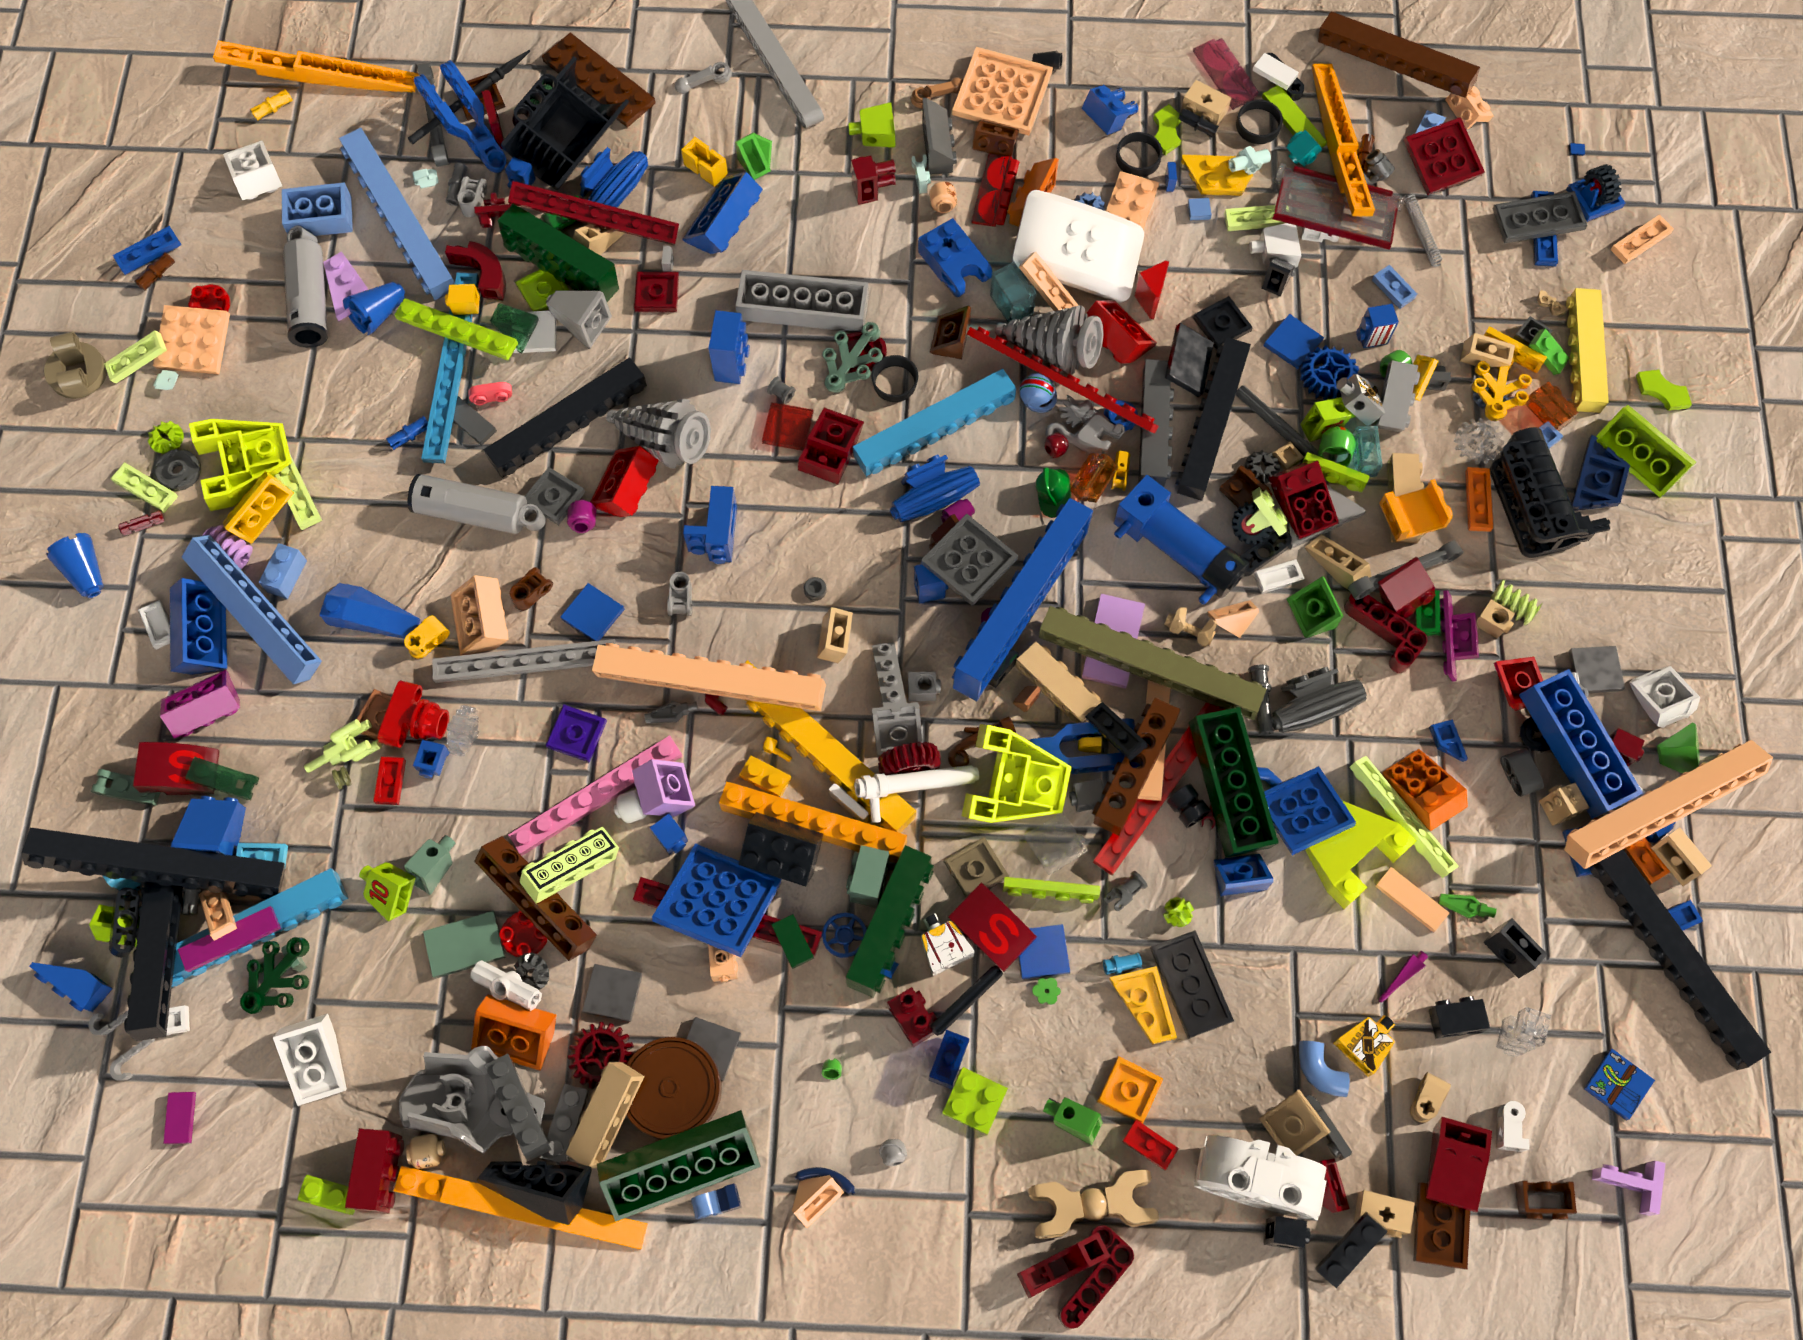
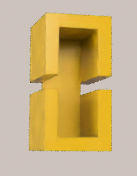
M694 137L681 149L684 165L697 175L700 173V177L713 187L728 174L726 159L713 149L709 151V146L698 138Z

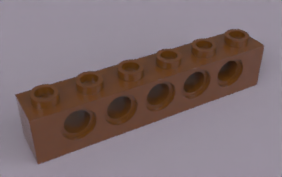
M1154 698L1151 705L1146 704L1141 715L1145 718L1142 724H1136L1134 731L1150 745V748L1144 749L1131 761L1124 757L1122 763L1117 762L1112 772L1115 777L1112 783L1109 781L1106 783L1102 792L1105 795L1102 803L1098 801L1093 809L1092 814L1095 815L1093 824L1118 836L1120 835L1178 719L1179 708L1157 698ZM1156 723L1160 726V728L1153 729L1149 726V724ZM1137 762L1141 767L1133 768L1129 763ZM1125 781L1128 782L1131 785V787L1123 788L1120 786L1119 783ZM1116 801L1121 807L1113 808L1109 803Z
M503 836L481 846L474 862L568 961L589 950L597 934L558 893L535 904L520 883L522 870L529 863Z

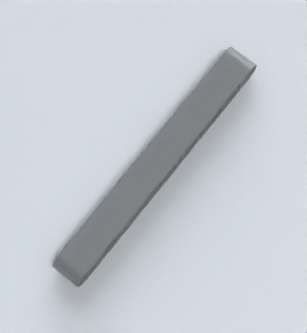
M726 0L731 13L802 126L806 129L823 121L824 115L820 106L753 0Z

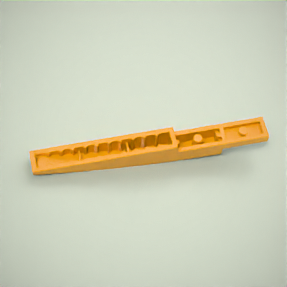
M219 40L213 55L215 62L255 69L257 75L357 89L416 92L417 87L414 83V77L419 76L418 73L303 51H298L297 55Z
M1313 64L1312 71L1322 124L1340 193H1345L1352 216H1373L1375 208L1356 153L1359 145L1333 65Z
M401 1166L393 1190L398 1193L636 1249H642L648 1225L647 1223L627 1218L615 1222L613 1215L581 1208L572 1222L566 1225L545 1219L479 1183Z

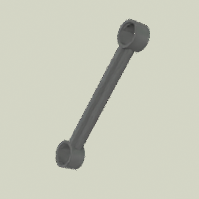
M430 62L417 64L418 74H423L430 84L434 85L435 80ZM425 101L427 118L429 122L436 115ZM439 124L430 131L432 154L437 167L449 165L442 126Z
M1453 540L1438 550L1421 556L1418 559L1424 569H1427L1442 562L1447 564L1461 556L1464 551L1458 542ZM1404 564L1370 578L1364 576L1349 585L1348 589L1355 600L1362 599L1379 588L1378 582Z

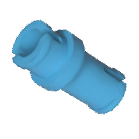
M1139 953L1122 957L1114 955L1111 959L1103 960V969L1106 975L1112 973L1120 975L1122 971L1142 968V960Z

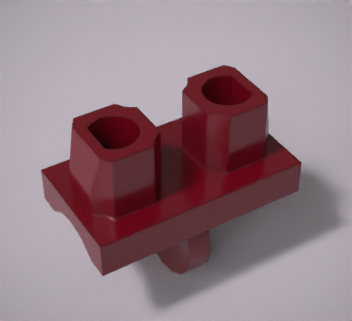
M495 192L491 193V199H484V206L474 207L481 227H493L492 217L500 218L512 204H505V198H497Z

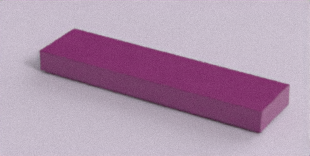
M269 906L235 922L237 929L215 941L209 934L179 948L178 952L185 971L191 972L280 930L281 927L273 907Z

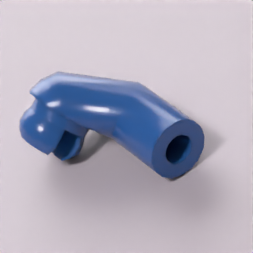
M1257 767L1260 779L1266 781L1272 788L1281 784L1282 780L1270 769Z

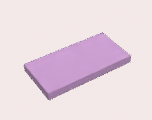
M1101 594L1094 623L1106 624L1112 630L1127 632L1137 639L1145 604ZM1086 656L1082 678L1126 689L1130 673Z

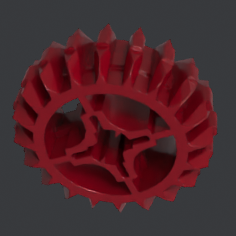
M917 742L902 744L901 746H895L893 749H888L878 757L879 773L885 775L939 769L941 767V756L937 746L933 743Z
M603 1022L599 1023L598 1030H596L594 1024H590L591 1032L588 1033L584 1028L581 1029V1033L584 1036L581 1039L578 1036L573 1038L578 1043L577 1046H569L570 1050L575 1051V1054L567 1056L569 1060L575 1061L569 1065V1069H577L573 1073V1077L575 1079L581 1077L579 1082L581 1085H585L589 1081V1089H594L596 1083L598 1086L602 1077L587 1073L584 1066L598 1065L600 1070L603 1071L612 1059L618 1057V1054H620L619 1062L626 1065L628 1058L634 1055V1052H627L634 1047L632 1042L626 1043L630 1036L628 1034L622 1035L623 1029L621 1027L614 1031V1024L609 1023L606 1030ZM600 1037L612 1038L618 1042L619 1046L604 1047ZM592 1041V1051L583 1058L585 1048ZM599 1048L607 1054V1056H604V1064L596 1058V1056H599Z

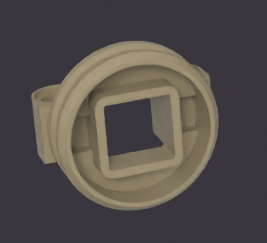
M73 331L50 338L54 352L45 363L44 376L51 388L60 396L70 399L83 398L97 391L107 376V370L104 365L106 360L94 346L80 342L79 337ZM85 362L87 374L81 368L66 371V367Z

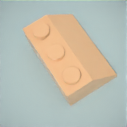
M474 575L450 594L460 656L494 650L508 641V630L506 629L505 612L502 606L498 579Z

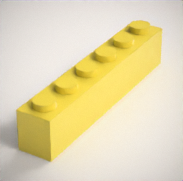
M1575 288L1571 296H1568L1566 300V308L1569 309L1567 327L1570 328L1568 345L1571 346L1569 364L1572 365L1570 382L1573 384L1571 401L1574 403L1575 411L1601 413L1609 403L1601 290Z

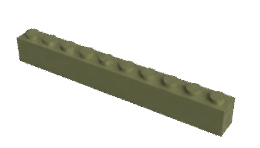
M1050 606L1040 627L1039 638L1222 709L1227 710L1240 707L1242 716L1251 720H1255L1267 690L1258 682L1243 680L1235 673L1222 672L1214 665L1201 664L1190 656H1180L1169 648H1159L1148 640H1138L1127 632H1117L1106 624H1096L1089 621L1085 616H1075L1061 607L1054 608Z

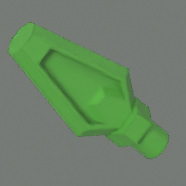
M1440 894L1438 904L1467 918L1477 915L1495 918L1496 909L1488 907L1487 904L1480 903L1474 896Z

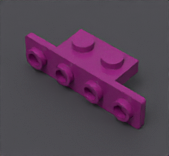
M1444 590L1443 598H1440V608L1444 612L1445 619H1441L1442 632L1446 635V640L1442 641V648L1444 654H1447V661L1443 662L1445 675H1448L1451 681L1454 682L1457 681L1456 660L1479 658L1477 615L1475 612L1453 615L1452 596L1448 590Z

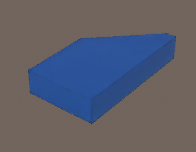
M1453 719L1433 724L1429 727L1438 750L1462 762L1468 759Z

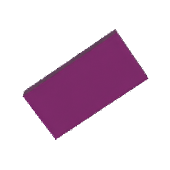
M196 1092L168 1093L163 1144L192 1143Z

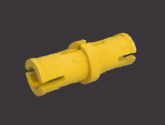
M284 89L271 98H265L264 102L251 108L250 111L256 120L259 121L272 112L276 113L277 109L293 100L287 90Z

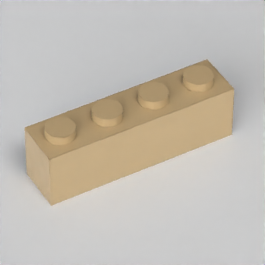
M1392 453L1387 462L1388 492L1393 491L1395 497L1424 489V483L1420 481L1423 464L1419 462V454ZM1390 529L1391 542H1396L1393 533ZM1425 534L1396 543H1418Z
M1035 642L1017 658L1015 667L1035 686L1040 687L1041 692L1074 723L1088 722L1085 716L1101 703L1100 697L1095 692L1088 691L1079 677L1072 676L1062 661H1056L1046 646Z
M609 1062L601 1073L602 1078L590 1096L591 1101L586 1111L581 1115L580 1124L575 1134L570 1138L569 1147L565 1153L578 1163L590 1166L591 1169L597 1168L598 1163L605 1161L645 1077L622 1062Z

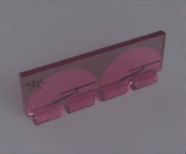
M1223 38L1216 41L1212 39L1193 48V52L1219 91L1231 97L1229 106L1234 110L1254 100L1259 91L1253 82L1249 81V76L1242 66H1239L1240 63L1234 54L1229 51L1230 49Z

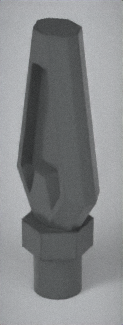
M671 701L645 713L644 716L647 724L678 722L683 715L685 716L690 714V712L697 711L698 705L696 701L681 704Z

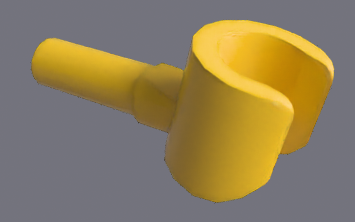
M766 737L763 750L769 754L774 753L790 763L792 757L776 748L778 741L772 737Z

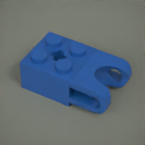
M954 218L918 238L919 254L955 297L965 294L966 284L963 279L964 277L969 275L976 276L981 282H986L993 277L991 265Z

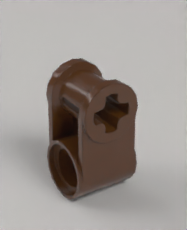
M537 567L529 570L510 589V597L515 608L521 611L531 608L533 604L551 590L553 582L542 576ZM520 595H526L523 599H517Z

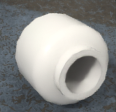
M637 789L620 794L617 797L614 811L618 818H622L626 823H632L647 817V815L643 814Z

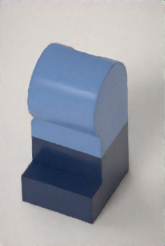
M735 1183L691 1198L695 1219L712 1215L716 1216L742 1208Z

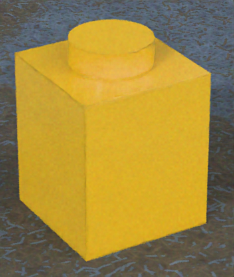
M475 284L449 285V292L445 295V303L447 307H450L453 315L479 313L480 295Z

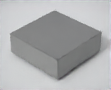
M663 246V272H673L674 256L671 246Z

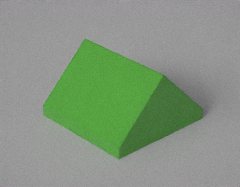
M1324 576L1287 598L1305 638L1337 628L1343 618V614Z

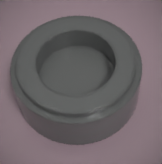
M812 577L805 582L804 593L808 599L818 601L826 595V583L821 578Z

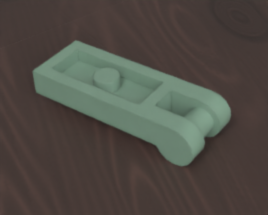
M98 769L96 775L98 779L96 784L92 785V793L156 806L161 792L140 793L133 787L134 776ZM108 780L113 781L110 788L105 787Z

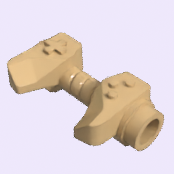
M1179 607L1176 614H1168L1164 625L1169 628L1171 633L1179 634L1181 631H1185L1196 636L1197 643L1201 646H1210L1216 633L1214 631L1217 626L1216 621L1210 619L1200 629L1186 623V607Z

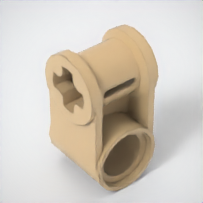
M1427 1072L1419 1084L1417 1094L1410 1107L1411 1117L1419 1123H1426L1436 1117L1443 1101L1448 1095L1451 1084ZM1424 1105L1426 1107L1425 1111L1427 1114L1422 1113L1423 1108L1421 1106Z

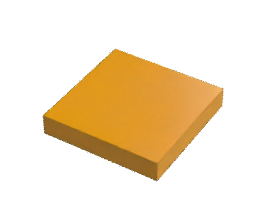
M1118 1056L1097 1102L1143 1124L1163 1078Z

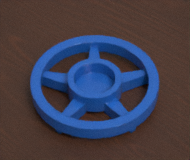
M839 913L832 916L825 923L822 939L825 948L832 955L840 958H849L855 956L859 949L858 947L849 953V944L853 940L862 941L867 930L865 924L858 916L851 913ZM842 917L852 918L848 925L838 926L833 922ZM855 920L863 929V937L854 934L852 927ZM831 924L836 930L835 937L827 942L826 932ZM835 943L844 945L845 953L836 952L829 945Z

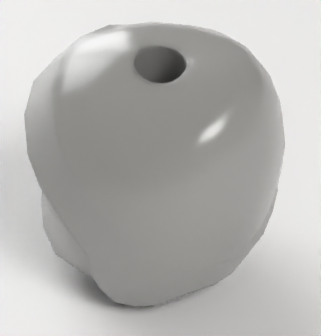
M888 1139L881 1144L879 1154L886 1166H896L905 1161L907 1150L900 1139Z

